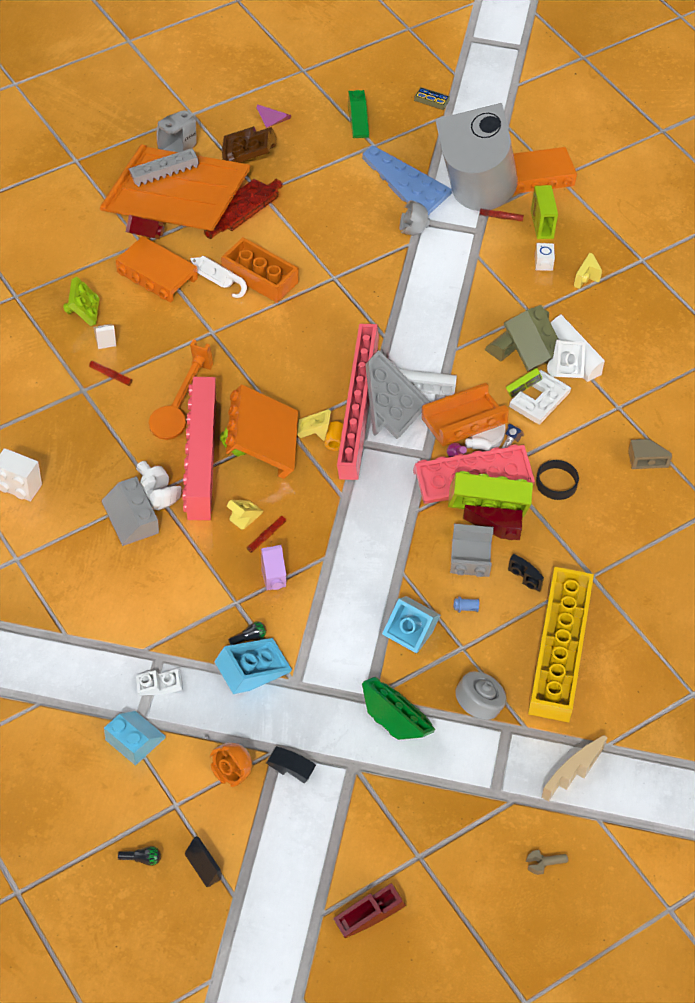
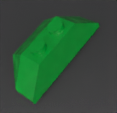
M377 677L363 681L362 688L368 714L374 718L376 723L382 725L392 737L397 740L423 738L434 733L436 729L432 726L429 718L397 690L380 682V679Z

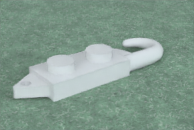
M206 256L190 258L192 263L197 266V273L217 285L228 288L233 282L241 286L240 293L232 294V297L241 298L246 293L247 284L245 280L232 273V271Z

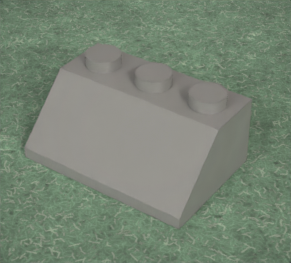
M137 477L119 482L102 499V504L122 546L159 534L158 519Z

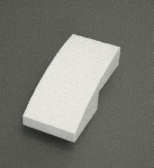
M179 669L160 674L154 670L136 675L139 695L167 694L183 690Z

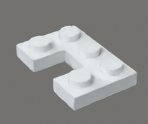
M542 370L539 371L542 380L532 386L541 391L542 394L534 400L520 391L511 400L509 405L510 408L539 425L571 391V387Z

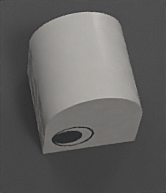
M502 103L435 119L451 189L456 200L464 207L476 211L492 210L506 203L513 196L517 188L518 176Z

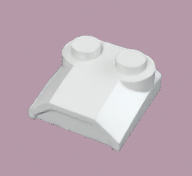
M556 340L553 359L547 365L548 373L553 377L584 378L586 342Z

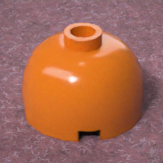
M225 743L215 748L210 754V758L213 756V763L210 764L211 769L223 784L227 781L229 784H232L230 787L238 786L251 773V756L246 748L239 743Z

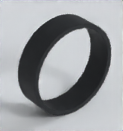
M562 460L545 462L538 469L536 486L541 494L554 500H564L571 497L576 492L579 482L577 470L571 464ZM548 469H562L574 478L575 485L566 491H553L542 484L539 476Z

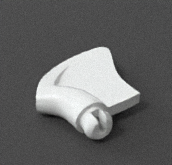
M505 424L473 435L471 439L467 438L465 440L466 448L483 449L485 451L498 448L505 437Z

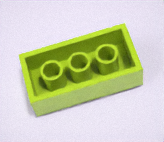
M467 471L456 472L450 484L448 507L464 509L465 505L523 510L524 517L531 506L533 483L524 479L509 480L503 476L495 478L489 477L487 474L473 475Z

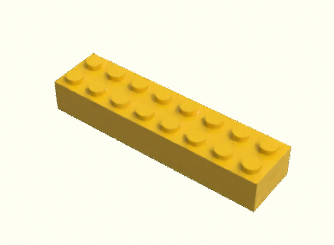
M554 567L529 705V715L568 723L570 721L594 574Z

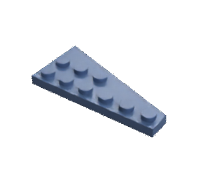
M374 145L362 154V159L380 174L382 180H386L389 183L388 186L402 201L408 203V201L413 200L421 203L427 209L428 215L452 194L451 188Z

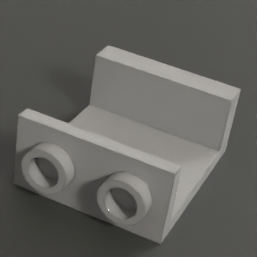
M454 524L450 573L474 575L477 577L490 576L493 527Z

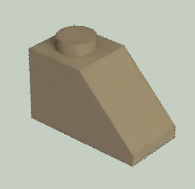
M636 439L630 442L628 454L632 469L669 468L672 458L671 452L650 439Z

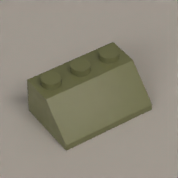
M542 305L526 310L504 323L527 372L548 364L553 359L556 340L559 339Z

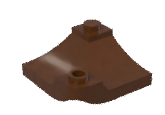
M253 126L225 135L222 146V160L242 163L245 160L270 153V149L276 146L277 140L273 128L269 127L256 131Z

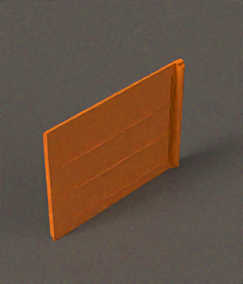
M141 144L102 202L100 210L213 231L249 172L250 164L197 156V168L192 165L191 170L186 167L184 172L180 169L178 174L172 172V176L166 174L165 178L160 176L159 180L153 178V182L147 180L146 184L141 182L138 187L130 175L129 168L178 153L150 148L147 145Z

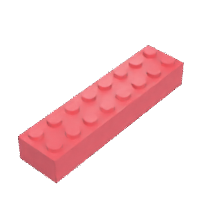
M193 377V384H189L190 399H188V410L191 411L187 413L188 428H186L187 443L185 444L183 512H187V520H211L216 420V377Z

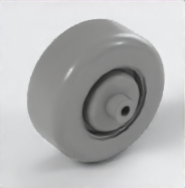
M473 671L467 673L461 679L455 691L460 706L470 715L482 720L495 718L506 704L507 698L503 687L493 677L482 672Z

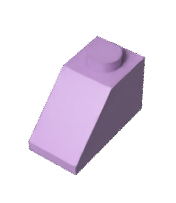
M281 545L261 549V571L266 590H278L286 587V571Z

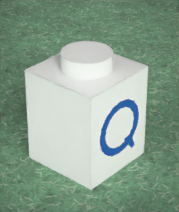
M537 243L535 270L553 271L555 260L554 244Z

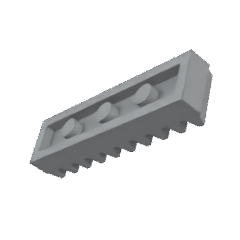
M193 148L129 168L134 183L139 187L141 182L144 184L147 183V180L153 182V178L159 180L160 176L165 178L166 174L172 176V172L178 174L180 169L184 172L186 167L191 170L192 165L197 168L198 158Z

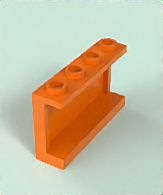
M566 147L513 153L518 176L517 188L514 194L532 192L535 186L551 185L552 189L575 185L577 172Z
M144 236L139 238L116 259V269L121 276L127 277L135 284L141 285L146 290L153 292L161 299L167 300L170 303L173 301L174 292L187 280L195 282L198 279L196 265Z
M487 383L422 406L423 422L443 447L508 423L509 409L506 405L499 407L488 393L489 386Z

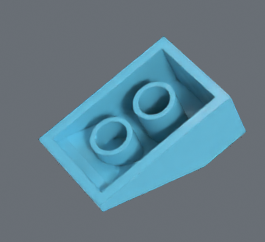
M273 638L224 646L214 661L233 694L251 691L292 671Z

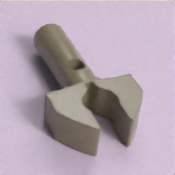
M535 850L528 855L526 862L537 861L539 864L529 865L528 870L539 875L544 874V868L548 865L567 863L568 856L567 854L544 857L540 854V850Z

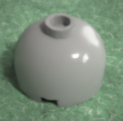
M413 200L408 201L405 206L408 209L406 213L401 215L399 229L403 234L414 236L428 228L430 218H428L427 209L421 203Z

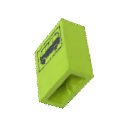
M551 185L534 187L531 214L537 239H554L558 211Z

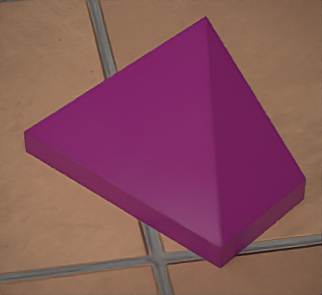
M257 104L256 108L266 128L291 119L289 114Z

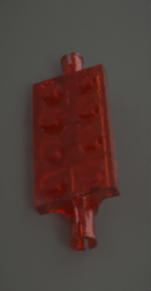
M256 179L248 182L237 190L214 230H204L205 236L212 239L218 233L224 232L227 229L230 231L236 229L279 197L277 190L282 188V182L278 179H274L268 185Z

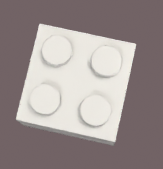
M4 448L0 453V491L8 492L19 499L31 502L42 486L39 463L36 460Z

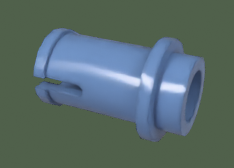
M455 598L453 608L458 613L461 611L478 612L479 599Z

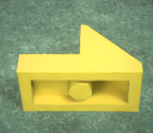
M592 253L588 254L576 274L574 287L580 289L583 283L586 284L588 282V279L600 282L602 270Z
M327 409L299 419L297 435L303 438L316 433L325 441L331 411Z
M230 500L227 505L232 510L229 520L240 529H245L263 513V510L249 500Z

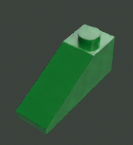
M348 91V111L353 138H369L365 91Z

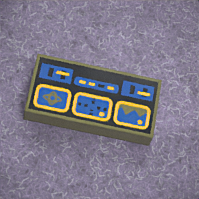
M420 87L414 96V101L442 110L445 109L450 100L448 95Z

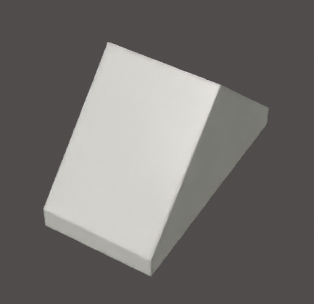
M108 324L93 327L98 349L116 346L114 325Z

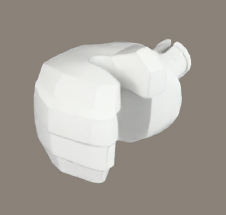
M142 461L137 465V471L143 475L140 484L152 509H164L179 500L181 486L167 487L169 476L162 466L151 468L146 461Z

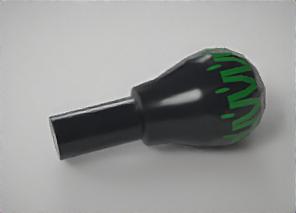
M259 621L253 622L242 633L229 638L228 641L230 645H236L242 641L261 639L266 635V626Z
M148 846L135 851H119L118 860H135V862L153 866L161 860V852L155 846Z

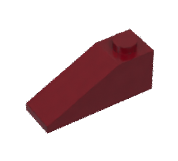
M129 215L125 232L160 239V236L164 233L163 222Z
M465 505L464 520L475 526L493 527V535L500 539L520 540L523 510Z

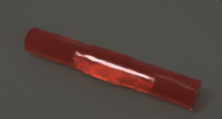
M481 208L479 213L482 216L522 222L524 216L522 214Z
M95 361L89 363L90 368L128 386L132 384V379Z
M280 516L247 546V550L250 553L255 551L286 522V519Z

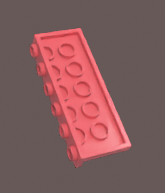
M516 444L508 448H493L485 452L475 451L467 455L458 454L449 458L439 457L431 461L421 460L415 463L413 468L424 504L449 500L450 484L456 472L467 471L473 475L487 474L489 477L495 478L503 476L509 480L524 479L533 483V485L535 483L525 446H518Z

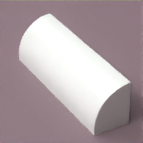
M562 315L556 317L551 322V325L559 340L586 342L584 379L588 382L602 375L605 360Z
M398 369L421 393L447 396L455 394L457 375Z

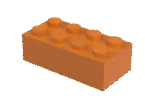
M244 237L221 257V266L243 278L248 287L276 303L298 284V267Z

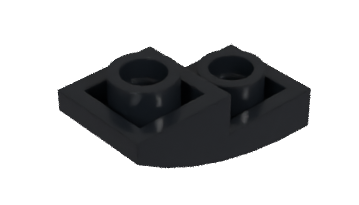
M513 554L509 561L508 571L517 576H522L523 585L540 592L544 577L529 562Z
M278 746L273 749L266 762L267 765L282 775L288 772L304 784L308 781L316 766L315 763L305 757Z

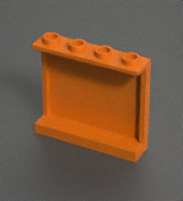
M241 384L230 395L231 405L228 411L229 422L227 425L228 436L225 442L227 445L226 453L229 454L234 449H237L277 467L278 477L284 479L295 468L298 410Z

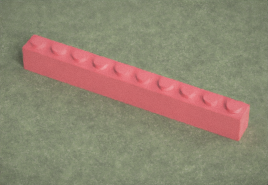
M359 324L337 462L339 479L358 480L370 404L365 364L378 350L379 334L377 324Z

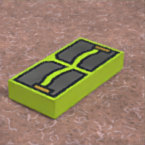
M535 368L506 386L511 399L520 391L523 392L541 381V373Z

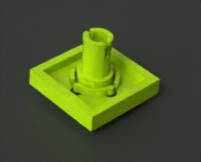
M75 277L71 279L68 303L63 305L64 311L67 314L75 312L88 325H95L99 297L86 283Z

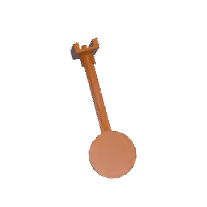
M195 339L192 340L190 344L193 358L192 366L172 405L160 407L151 414L148 422L152 434L159 439H174L184 431L186 426L185 415L179 408L189 390V384H192L193 377L196 376L199 368L203 367L211 370L213 366L210 344L206 343L203 348L197 346Z

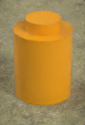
M339 421L329 423L324 443L327 449L332 451L340 449L343 423Z

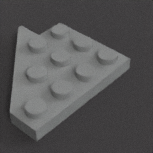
M378 350L365 364L372 431L375 436L385 427L398 439L422 413V406L431 402Z

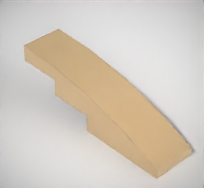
M602 736L570 757L545 785L541 798L549 802L559 786L567 790L576 775L585 778L605 748L608 737Z

